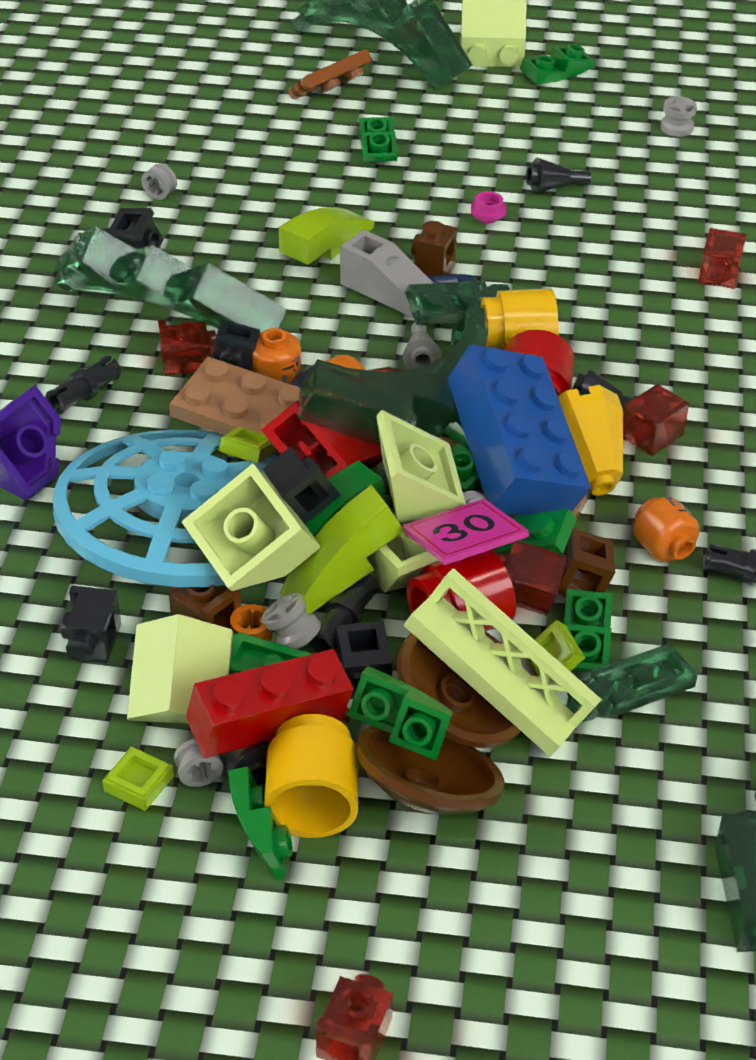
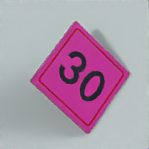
M486 499L402 525L405 534L444 565L529 537L528 529Z

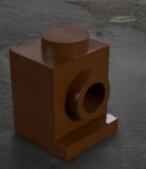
M427 221L422 225V233L415 235L411 248L412 256H416L413 263L426 276L450 274L455 266L457 227L444 225L439 221Z
M573 527L563 555L557 556L558 582L555 585V593L566 596L567 589L605 592L616 573L613 541Z
M225 585L171 587L169 593L171 616L180 614L231 629L230 616L232 612L242 606L240 589L231 591Z

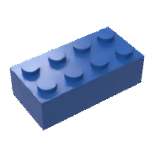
M470 344L448 376L447 381L486 500L506 514L528 515L568 508L572 512L591 489L543 357Z

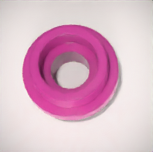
M481 192L475 196V200L471 204V214L483 223H494L505 216L506 204L503 202V197L496 192Z

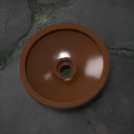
M485 631V635L488 638H490L494 643L502 644L495 637H493ZM412 633L409 634L398 653V679L427 694L453 712L445 738L469 747L493 748L510 742L521 732Z
M369 726L359 734L355 753L364 772L390 797L413 811L438 815L473 813L492 806L501 797L505 784L501 771L487 756L474 747L465 746L444 738L439 756L435 761L389 742L391 733L376 727Z

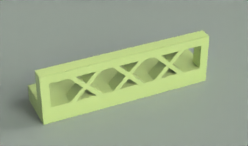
M454 568L443 578L430 597L403 624L405 628L550 757L602 700ZM450 588L465 601L467 611H458L443 598ZM483 625H491L502 634L504 644L494 643L485 635ZM520 658L531 659L539 667L541 676H531L522 668ZM557 691L568 692L582 705L575 714L559 701Z

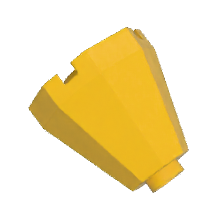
M601 385L588 387L591 394L580 396L578 389L567 390L557 397L591 486L589 494L600 496L613 491L623 475V408L617 394Z

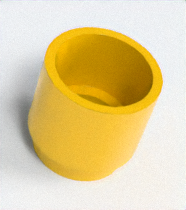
M553 289L497 291L496 297H483L481 300L480 335L481 345L484 347L503 350L506 343L513 336L528 330H545L559 336L558 309Z
M304 714L288 719L278 728L276 736L272 739L267 749L264 807L270 806L279 824H286L290 835L305 838L331 836L347 829L358 815V759L355 753L356 744L351 739L348 728L342 722L330 716Z

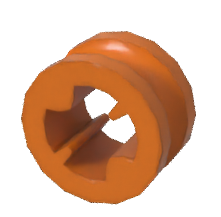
M246 604L238 607L230 616V627L233 633L238 634L240 632L270 641L272 630H268L261 621L262 615L267 609L256 604Z

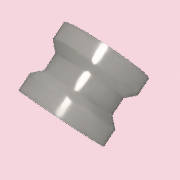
M682 96L666 99L663 104L665 117L661 120V130L665 134L674 137H684L692 134L694 130L692 117L696 114L697 104L693 100Z
M299 593L287 594L275 601L264 612L261 620L268 630H273L277 633L278 644L294 649H299L306 645L318 634L321 628V623L314 614H308L305 610L306 602Z

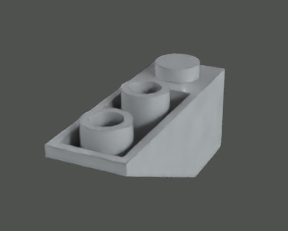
M363 229L340 246V284L430 326L454 308V303L393 242Z

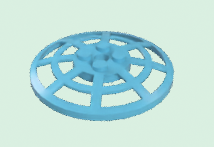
M170 429L123 436L84 452L62 472L54 488V520L59 533L73 550L101 569L116 575L148 584L171 587L226 585L210 562L175 563L165 561L171 542L196 543L187 529L177 528V526L182 524V520L251 464H254L265 474L263 468L276 459L279 454L274 453L259 463L251 460L227 463L223 459L211 456L215 449L219 450L221 437L224 436L216 432ZM175 445L196 446L193 452L166 451L162 447ZM140 452L151 458L140 467L117 466L125 459ZM113 455L102 466L87 468L89 465ZM94 479V496L99 507L76 520L67 502V486L71 482ZM108 479H134V490L113 499L107 487ZM138 505L148 515L159 519L158 525L136 518L125 510ZM110 518L128 531L152 538L146 558L113 548L92 536L88 531Z

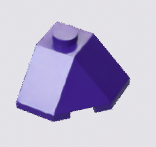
M36 385L0 409V487L25 501L57 477L59 472V459L55 458L56 437L60 435L61 418Z

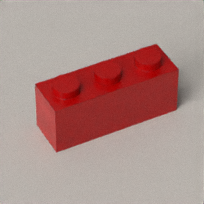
M334 649L194 683L186 719L205 759L272 741L276 736L278 728L285 721L295 716L321 714L341 722L354 688Z

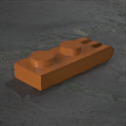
M367 49L306 75L289 89V95L292 99H298L321 88L324 93L341 84L340 79L346 78L347 82H350L365 73L363 67L373 59Z

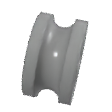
M161 163L155 164L141 178L142 186L146 193L157 200L164 199L177 187V178L174 172L168 166Z
M195 739L181 744L175 751V765L178 768L179 779L184 785L190 787L208 785L215 781L223 771V764L219 755L204 759Z

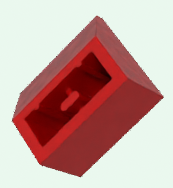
M338 388L294 402L261 429L280 454L291 446L302 460L310 455L324 472L327 479L357 461L372 469L383 460L380 438Z

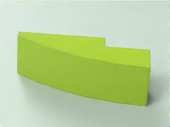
M324 207L307 211L279 227V252L307 265L320 256L332 260L340 254L341 245L363 229L368 232L374 228V221L347 209L337 207Z
M372 485L349 501L323 526L314 537L321 548L289 573L279 592L282 597L291 593H299L306 602L305 610L308 614L313 613L372 572L374 568L367 560V557L403 533V528Z

